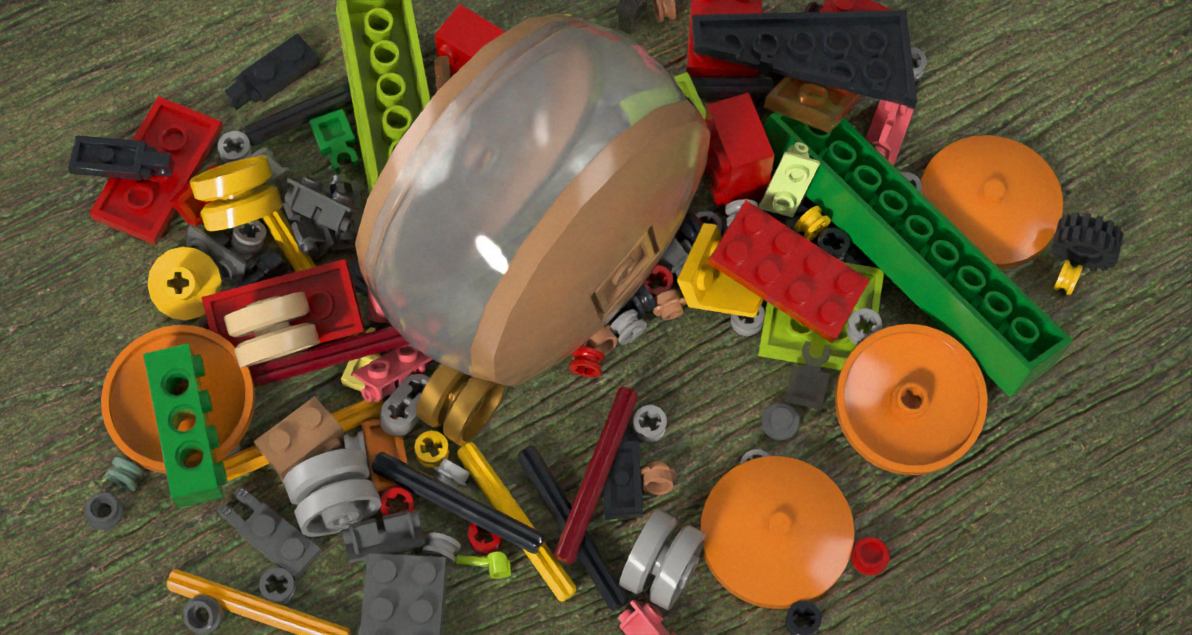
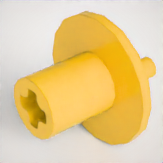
M179 247L168 250L157 258L149 271L147 286L150 298L159 311L173 319L191 320L206 314L201 297L221 292L222 279L218 266L209 255L199 249Z

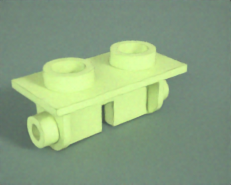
M797 142L784 153L759 204L760 209L789 217L794 216L820 164V161L809 158L808 147L804 143Z

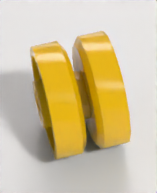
M259 155L236 160L191 178L189 182L195 199L211 201L200 212L206 230L217 231L246 224L265 217L283 206L278 187L268 184L261 185L268 181L273 174L267 156Z

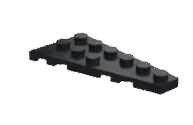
M906 10L692 15L693 53L912 108L916 106L917 97Z

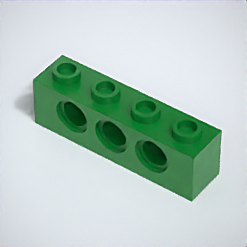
M189 343L143 354L171 499L178 508L223 498L222 485L228 484L223 461L217 462L214 449L220 447V440L216 426L209 425L207 413L213 411V406L208 389L202 390L200 377L206 376L201 354L195 355ZM183 382L189 384L188 389L183 394L172 395V390L177 384ZM187 418L196 419L192 429L179 431V425L183 420ZM203 454V460L198 466L193 468L186 467V461L191 455Z

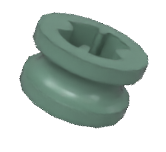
M115 457L111 462L114 467L112 470L106 471V478L124 489L135 491L138 487L136 480L144 476V471L125 459Z

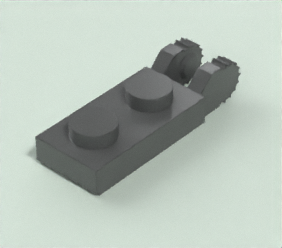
M239 486L233 494L253 514L244 521L231 507L222 504L217 509V512L237 529L239 536L276 566L289 571L293 579L297 581L322 553L321 548L264 502L261 504L253 495Z

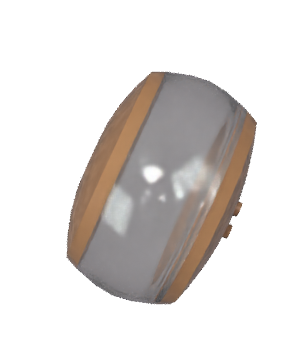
M557 13L525 19L483 46L436 92L396 145L365 205L355 241L360 271L369 291L391 325L411 346L433 360L473 377L516 387L545 373L597 334L633 297L651 274L680 228L696 193L707 164L710 131L701 113L679 82L640 44L613 29L578 17Z

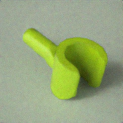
M493 552L488 556L482 557L457 555V564L489 567L491 578L502 579L511 576L510 561L502 552Z

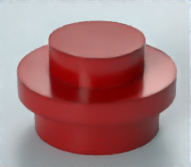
M866 537L857 541L851 553V562L854 568L868 576L878 575L883 572L890 560L887 546L884 542L874 537Z

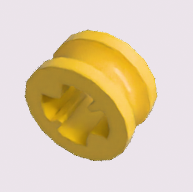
M814 206L803 214L794 227L797 232H804V238L809 241L818 237L831 222L827 215H821L822 210L819 206Z
M1066 259L1053 290L1064 289L1066 295L1071 296L1083 266L1073 267L1070 261Z
M426 431L416 439L414 448L420 465L425 468L434 469L435 466H440L444 458L448 460V442L440 432ZM432 443L434 447L441 446L442 449L438 448V455L432 457L429 452L422 453V451H426L425 445Z

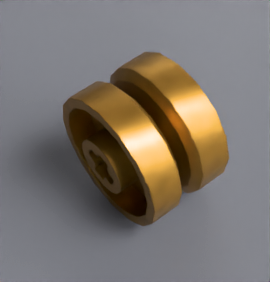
M459 348L453 351L441 363L428 381L418 400L416 415L431 427L437 428L444 424V435L459 446H465L489 422L505 394L507 385L473 377L471 352L464 348Z

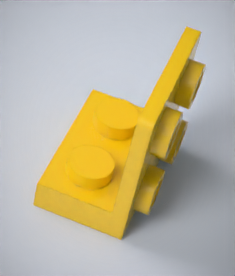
M703 223L677 279L688 307L752 318L756 317L764 299L707 263L722 236L717 225Z

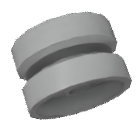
M338 449L325 452L298 464L287 473L283 482L290 502L297 505L294 513L303 535L315 537L335 534L349 528L348 524L367 520L378 511L381 501L374 482L367 480L370 473L361 451L357 449Z
M656 509L644 526L627 559L619 585L635 594H639L648 587L655 576L650 589V601L666 610H670L682 590L687 586L696 569L707 533L687 525L680 530L672 542L677 527L676 518L660 509Z

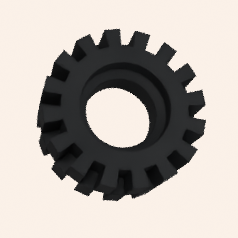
M1072 213L1071 217L1067 214L1058 221L1052 253L1053 255H1058L1057 259L1061 262L1067 259L1072 266L1074 264L1082 265V270L1085 267H1089L1090 271H1097L1099 267L1102 271L1108 270V267L1113 268L1117 264L1124 234L1119 226H1114L1113 221L1108 220L1104 222V217L1097 215L1096 218H1092L1090 213H1084V217L1080 216L1079 213Z

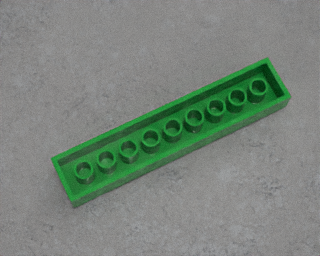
M816 91L769 116L763 128L774 153L773 163L778 167L784 153L788 151L790 146L795 145L797 142L804 143L808 147L809 158L820 161L805 195L816 206H819L822 212L839 229L847 233L850 240L944 333L961 343L973 356L978 366L1010 398L1054 367L1074 340Z

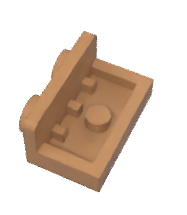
M314 396L257 438L254 444L279 474L284 484L283 480L287 473L298 464L322 453L343 449L345 442L342 427Z

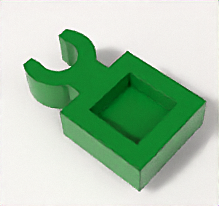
M343 109L309 120L321 155L331 154L330 162L335 174H341L339 162L343 159L350 160L354 169L358 168L357 154L350 148L356 145L355 137Z

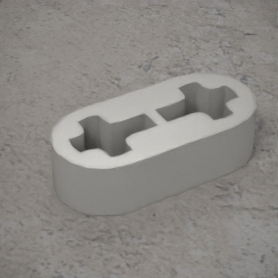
M423 374L409 375L385 401L381 408L380 426L387 434L392 436L406 435L419 422L420 418L416 415V408L422 393H419L413 400L411 399L412 392L417 393L419 390H424L430 380L428 376ZM402 410L405 411L404 418L398 417L396 420L391 418V416H398Z

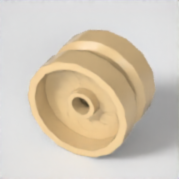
M304 292L263 299L224 316L230 336L241 337L253 333L255 335V338L238 344L234 349L239 368L279 358L320 343L315 324L302 323L291 327L289 325V322L304 317L310 311Z

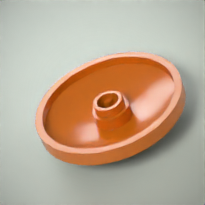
M979 135L955 141L943 148L932 158L921 178V193L1000 270L1021 266L1040 255L1053 240L1058 221L1062 218L1063 196L1060 184L1053 170L1035 151L1009 138Z
M916 324L890 326L871 334L850 353L841 368L836 382L835 408L838 422L846 439L863 458L873 465L892 473L924 475L948 467L972 447L984 426L988 397L982 372L973 356L961 343L935 328Z
M173 325L150 331L130 343L117 356L106 375L101 395L102 416L106 429L122 453L136 464L148 470L166 474L143 357L145 353L189 343L195 355L201 354L206 376L200 377L202 390L208 389L213 406V411L207 413L209 425L216 426L220 440V447L214 449L217 462L226 457L240 443L251 423L255 408V387L249 368H239L234 352L235 347L228 340L202 327ZM184 382L177 384L172 390V395L183 394L188 389L189 384ZM187 418L183 420L179 425V431L192 429L196 419ZM203 454L191 455L186 461V467L193 468L198 466L203 460Z
M767 456L755 458L731 469L711 490L705 502L700 521V530L707 533L702 552L712 574L731 594L745 602L764 608L787 609L799 601L812 602L838 581L849 562L853 550V517L848 502L841 490L821 470L804 461L789 457Z

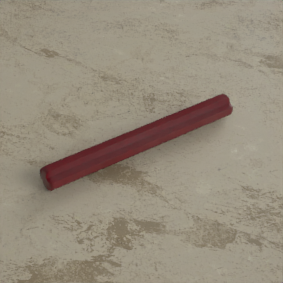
M399 324L248 366L253 378L254 387L406 346L411 343V336L408 327L405 324Z
M622 386L618 389L555 549V558L561 562L572 564L575 561L634 410L638 393L628 387Z

